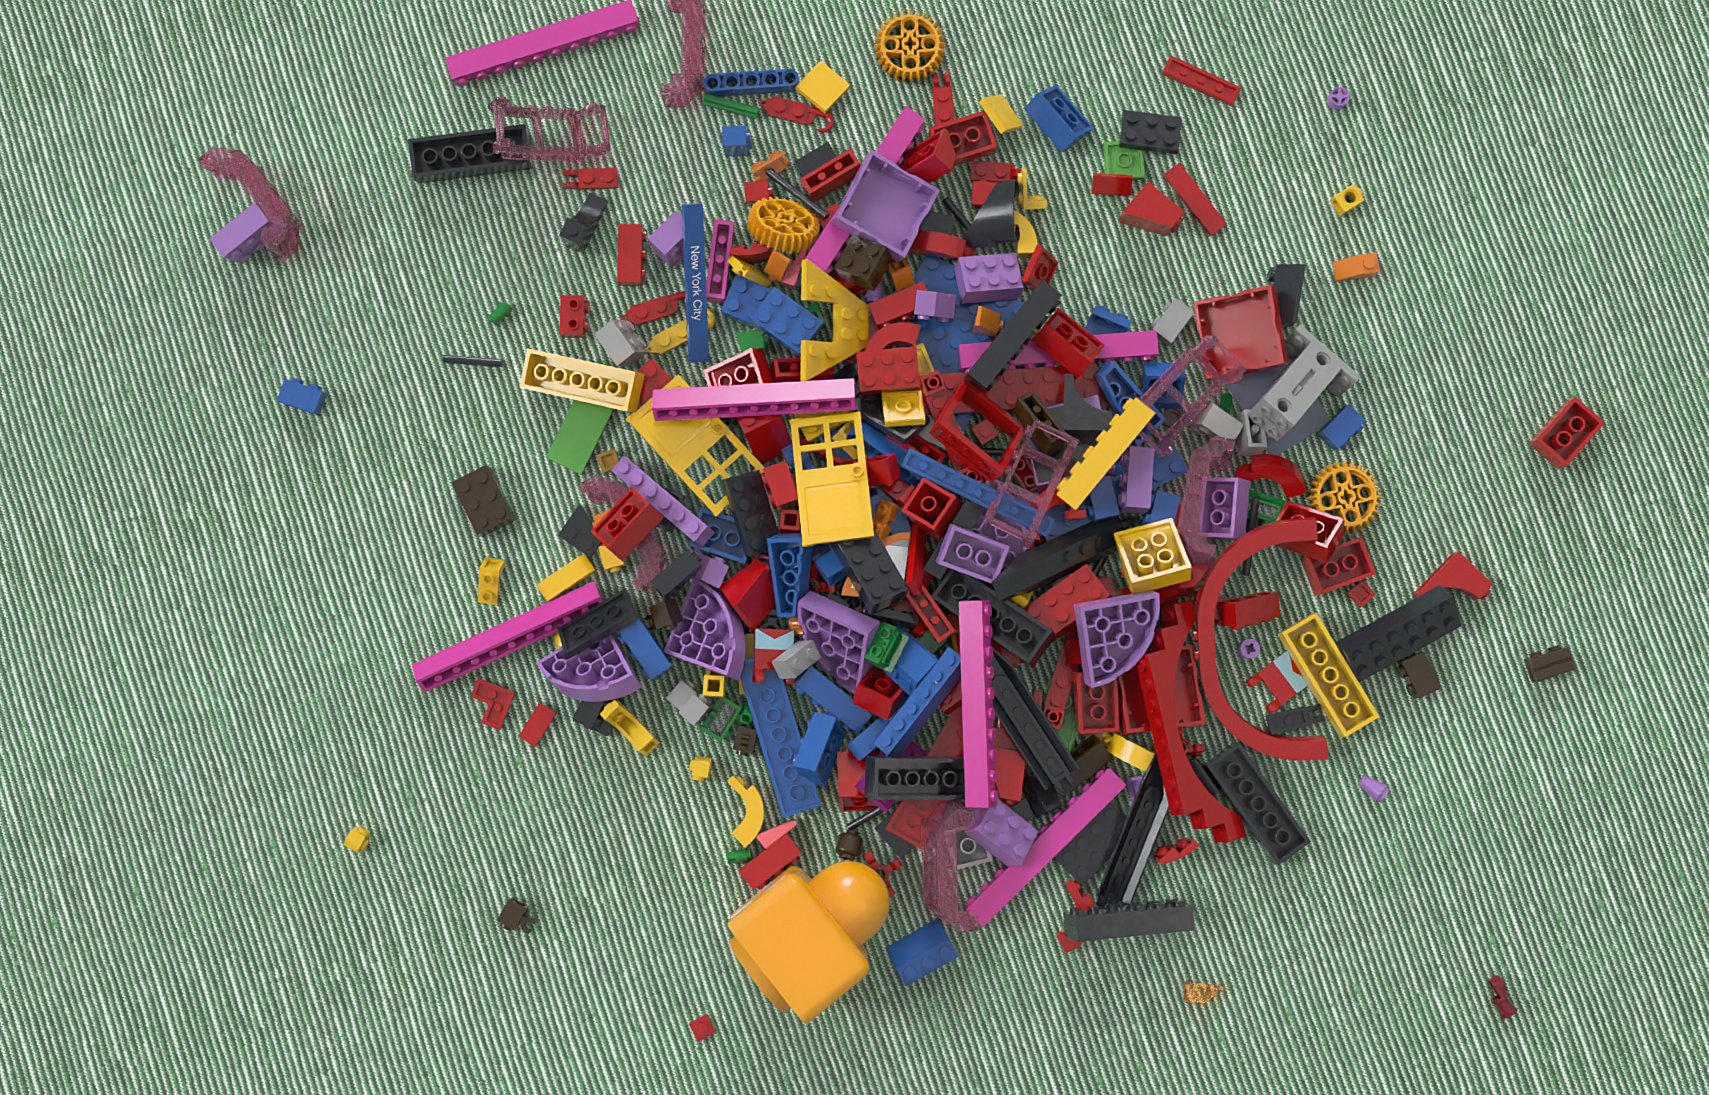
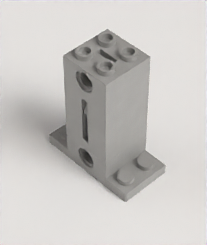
M1301 324L1285 339L1287 354L1294 360L1247 414L1254 423L1262 427L1269 436L1277 441L1298 422L1326 387L1331 393L1340 397L1361 377Z

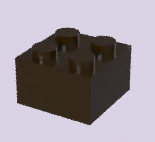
M852 235L834 268L841 280L875 291L892 260V256L887 246Z

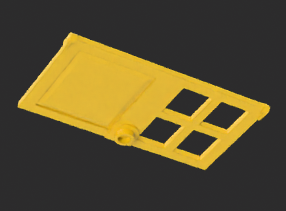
M678 374L662 389L691 387ZM651 398L635 413L633 412L625 419L715 517L724 510L723 508L729 502L727 495L716 505L702 491L719 474L723 479L730 478L725 469L741 455L755 468L753 471L760 470V474L764 472V466L720 418L655 421ZM725 435L736 447L737 451L719 465L707 450ZM703 456L715 470L697 485L686 474L685 470L699 457Z
M860 411L806 419H790L802 547L874 537ZM854 421L856 439L831 442L829 424ZM823 425L825 443L800 446L799 428ZM857 446L859 463L834 466L832 449ZM826 450V468L803 470L801 453Z

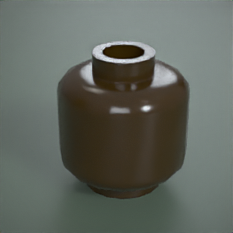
M847 830L846 833L838 835L835 851L839 854V858L854 861L855 858L860 857L864 841L862 837L858 836L857 831Z

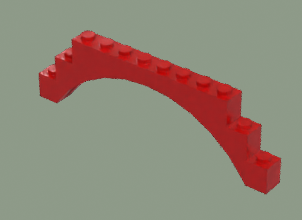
M1192 600L1161 607L1165 627L1154 630L1155 633L1150 643L1152 651L1144 653L1136 663V668L1153 735L1168 807L1171 815L1190 814L1193 829L1212 828L1215 843L1232 842L1246 836L1242 816L1223 806L1206 790L1196 776L1185 754L1177 727L1174 683L1177 663L1184 641L1196 621Z

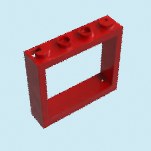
M964 379L952 392L929 434L992 483L1003 474L1026 429L967 379ZM961 398L1011 438L999 462H996L947 422Z

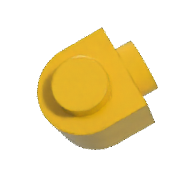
M696 756L695 759H691L689 771H692V780L704 781V778H710L712 758Z
M362 826L351 829L343 845L356 853L364 852L370 843L368 840L370 831Z

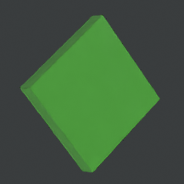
M1120 141L1103 142L1105 174L1132 175L1133 180L1145 179L1143 150L1119 147Z

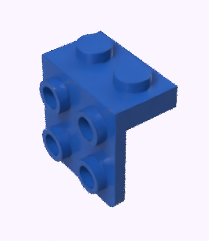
M1095 306L1085 330L1092 335L1126 333L1132 321L1128 320V317L1124 314L1118 313L1116 315L1111 313L1107 307Z

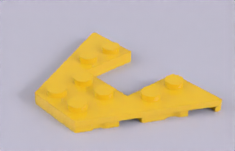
M804 259L802 260L801 300L833 304V342L801 341V381L813 378L862 350L869 342V306L810 260Z

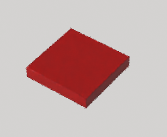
M1036 245L1021 281L1034 292L1043 280L1050 284L1059 262L1043 246Z

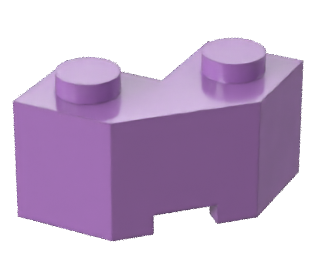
M917 290L914 314L918 315V319L930 320V316L938 317L937 321L949 322V319H954L956 295Z
M694 548L693 551L702 560L699 562L702 568L691 578L702 581L714 588H719L729 566L725 565L726 561L716 556L714 559L705 556L703 551Z

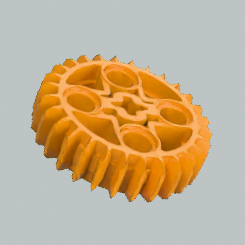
M908 10L907 15L900 11V17L898 18L893 14V21L887 18V25L882 23V30L877 31V36L879 37H875L876 45L874 46V50L878 51L875 53V57L880 58L878 65L884 64L882 66L883 72L889 69L888 76L890 77L894 73L895 81L900 76L903 83L906 78H909L910 83H912L913 78L920 82V76H923L926 80L927 72L933 75V68L938 70V63L943 62L941 56H945V50L943 49L946 48V43L943 42L945 36L940 35L942 28L936 29L938 23L931 24L932 17L926 20L925 13L921 17L918 16L917 10L914 15H911L910 10ZM906 25H912L914 29L908 31L904 27ZM901 26L899 36H888L893 29ZM918 26L923 27L930 34L919 35ZM909 42L912 46L911 51L908 49ZM931 43L934 45V48L927 49L924 45ZM892 44L896 48L894 50H888L886 49V46ZM901 58L902 68L894 65L890 59ZM919 58H931L926 65L919 67ZM907 63H913L915 64V67L909 69L905 65Z
M769 197V200L762 198L761 201L758 200L753 204L748 214L747 226L748 231L751 232L750 235L755 237V241H760L761 245L765 244L767 248H774L775 251L781 250L782 253L788 251L789 254L794 251L798 254L799 251L805 252L806 249L809 250L818 239L820 224L816 214L812 213L811 209H806V205L801 206L799 202H792V199L789 201L785 197L783 199Z
M1346 461L1341 463V467L1338 462H1335L1333 467L1330 464L1326 466L1327 471L1321 469L1319 471L1321 475L1316 474L1314 476L1317 481L1310 482L1314 488L1308 489V492L1313 493V495L1307 497V500H1313V503L1308 505V507H1314L1315 510L1325 513L1326 511L1336 509L1337 516L1344 519V534L1348 533V529L1351 533H1355L1356 528L1358 531L1363 530L1362 524L1365 527L1369 526L1368 520H1375L1372 514H1379L1375 507L1382 505L1376 502L1382 496L1376 494L1381 488H1375L1374 485L1379 481L1372 482L1371 479L1374 474L1367 476V468L1361 471V464L1354 468V462H1350L1347 466ZM1336 474L1343 476V483L1336 481ZM1350 474L1358 477L1364 484L1353 486ZM1328 479L1331 491L1320 494L1323 484ZM1361 488L1367 491V498H1363L1360 495ZM1343 495H1344V496H1347L1348 499H1347V500H1344V499L1342 500V499H1341V496H1343ZM1323 497L1329 500L1328 507L1322 505L1321 500ZM1368 501V507L1361 516L1358 504ZM1347 512L1353 515L1352 522L1346 519L1345 515Z

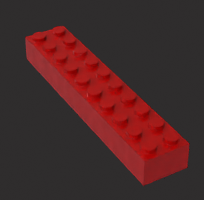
M1085 564L1022 608V610L1051 628L1056 635L1053 639L1055 641L1076 626L1074 604L1111 598V596L1088 564ZM991 641V646L1014 668L1023 663ZM961 678L939 705L947 715L962 706Z

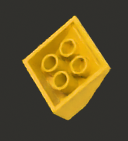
M1172 518L1114 533L1131 594L1191 580V565Z

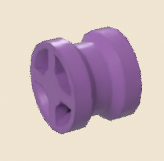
M1344 87L1334 88L1327 97L1329 108L1332 110L1342 109L1349 101L1350 95L1348 90Z
M1245 639L1238 644L1237 650L1242 658L1251 659L1257 657L1260 653V645L1254 639Z

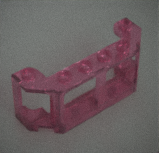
M667 0V6L670 11L682 13L681 74L671 73L670 83L667 85L661 83L660 93L665 107L685 108L704 90L706 12L703 0Z
M503 96L494 98L488 104V109L494 112L497 135L496 141L492 144L493 152L496 154L501 152V157L504 159L580 162L583 161V157L593 156L600 158L611 151L605 105L590 102L579 111L572 110L571 108L554 109L551 106L536 108L533 105L517 107V105L511 104V101ZM600 114L603 143L584 148L581 119ZM502 118H530L533 121L535 146L515 145V142H510L509 138H505ZM541 119L568 120L571 123L574 148L544 147Z
M212 147L197 159L217 179L221 178L220 175H226L231 181L237 178L270 219L272 224L261 234V241L269 252L283 262L298 250V236L302 226L301 221L258 166L241 150Z
M1205 336L1196 347L1190 346L1140 398L1148 407H1151L1167 391L1184 409V414L1164 435L1150 422L1145 425L1158 439V446L1142 430L1139 435L1154 448L1155 454L1158 457H1168L1175 450L1174 440L1181 435V430L1195 420L1194 416L1208 406V401L1222 391L1221 387L1225 383L1235 384L1239 382L1246 371L1245 367L1215 336ZM1215 346L1236 366L1223 375L1203 357L1206 351L1213 349ZM1195 360L1212 377L1213 383L1193 404H1190L1172 383Z
M1037 419L1034 420L1032 426L1027 425L1023 433L1026 438L1020 450L1015 449L1011 458L1014 463L1012 467L1007 466L1003 477H1006L1004 483L1000 482L995 492L998 494L996 500L992 499L984 517V520H987L984 528L988 529L991 525L1023 540L1021 546L1028 549L1034 542L1040 523L1071 459L1072 453L1079 443V439ZM1035 428H1040L1068 442L1060 459L1056 460L1028 446ZM1021 456L1032 459L1053 470V475L1043 496H1038L1011 483V477ZM1005 491H1009L1037 505V510L1026 532H1022L994 518Z
M1215 436L1208 443L1200 448H1196L1191 453L1177 532L1187 557L1194 564L1211 567L1213 565L1216 544L1210 545L1207 542L1208 533L1198 531L1209 469L1225 471L1230 467L1236 439Z
M597 475L578 484L582 494L586 493L591 502L600 504L609 499L613 507L629 491V488L623 482ZM652 530L636 546L644 563L636 567L638 573L632 583L636 590L641 593L654 587L651 581L663 571L667 557Z
M959 800L939 802L928 819L925 818L921 823L923 904L945 924L949 923L958 932L978 931L977 915L970 910L958 911L956 830L969 829L973 826L975 822V808L966 807L965 803Z

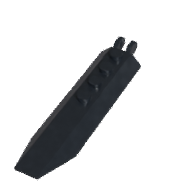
M1117 516L1096 522L1091 521L1016 556L992 581L997 601L1028 594L1080 569L1085 564L1089 565L1118 551L1114 533L1124 531V527L1134 524L1136 522L1135 517L1121 520Z
M993 648L991 667L994 669L992 687L995 691L993 699L995 714L1045 791L1052 784H1055L1061 795L1064 796L1066 790L1059 783V780L1065 777L1070 787L1076 788L1077 786L1069 774L1078 770L1079 767L1015 668Z
M1156 752L1140 782L1096 893V896H1098L1096 906H1101V908H1105L1106 904V908H1108L1109 904H1118L1119 901L1126 904L1133 901L1168 813V801Z

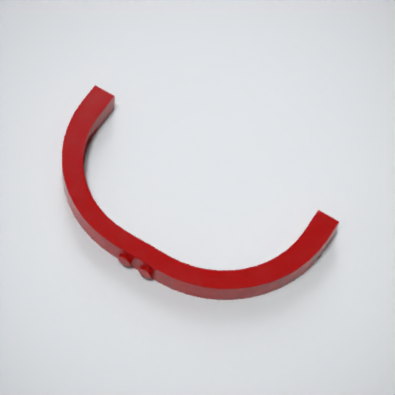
M1314 517L1271 522L1249 531L1229 545L1214 562L1203 582L1196 611L1197 630H1193V640L1197 642L1198 650H1194L1195 662L1199 664L1202 686L1208 702L1220 722L1233 736L1254 750L1276 758L1296 761L1328 760L1327 739L1324 735L1300 737L1271 735L1269 732L1250 724L1232 708L1222 693L1217 676L1214 615L1218 597L1225 582L1232 572L1248 557L1264 548L1280 543L1318 540L1317 520Z

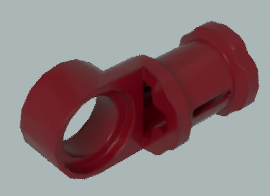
M1498 975L1490 978L1488 982L1496 994L1491 999V1002L1500 1011L1501 1019L1513 1016L1518 1010L1509 1001V995L1506 992L1508 989L1503 980Z

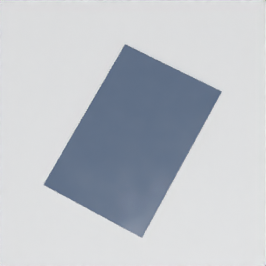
M1287 354L1288 362L1290 364L1293 361V359L1290 355ZM1288 366L1223 380L1242 411L1244 409L1251 410ZM1318 398L1298 422L1278 441L1274 438H1266V449L1269 454H1281L1316 433L1328 423L1330 418Z

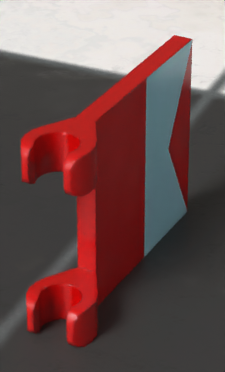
M754 629L753 683H762L764 681L763 669L775 670L772 661L794 644V630ZM795 678L783 679L784 684H793Z
M1285 651L1258 673L1246 680V684L1249 687L1257 685L1262 680L1275 697L1274 701L1265 706L1268 713L1275 712L1285 702L1308 686L1288 651Z

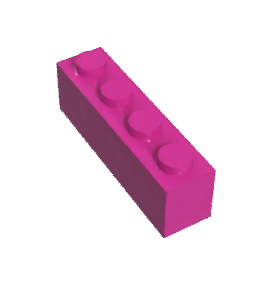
M714 220L706 284L707 302L723 304L726 299L730 264L727 261L730 258V247L733 245L735 229L734 222Z

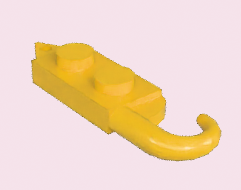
M707 308V314L709 315L708 330H710L715 324L716 317L714 312ZM686 319L652 336V340L647 347L648 353H660L663 355L686 343Z

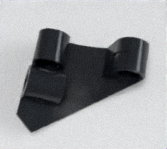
M1005 180L996 183L963 237L970 248L993 247L999 243L1019 241L1020 229L1018 224H1014V202L1019 196V183L1017 180Z

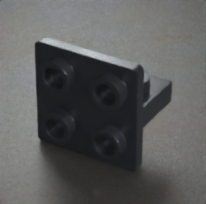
M621 698L614 699V700H618L619 702H621V703L624 705V702H625L624 699H621ZM614 700L601 702L581 701L574 714L573 721L584 725L589 730L609 736L613 725L606 721L600 713L607 704Z

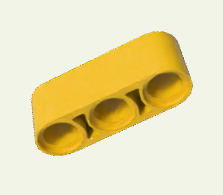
M583 554L541 581L537 587L546 601L550 602L589 577L596 570L586 555Z

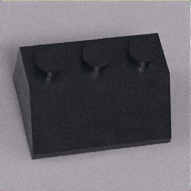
M1277 264L1269 269L1267 273L1268 285L1271 284L1276 287L1283 330L1297 322L1306 267L1304 264Z

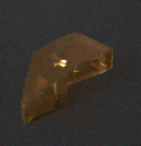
M1185 981L1183 1002L1205 1005L1224 991L1225 986Z

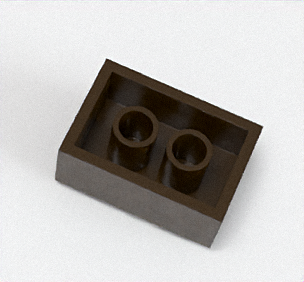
M487 464L451 482L477 536L484 537L517 520L491 467Z

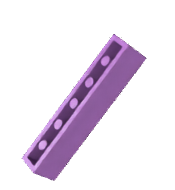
M625 456L611 470L700 547H703L715 533Z

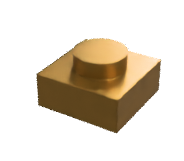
M615 448L596 455L603 474L611 472L613 467L619 462Z

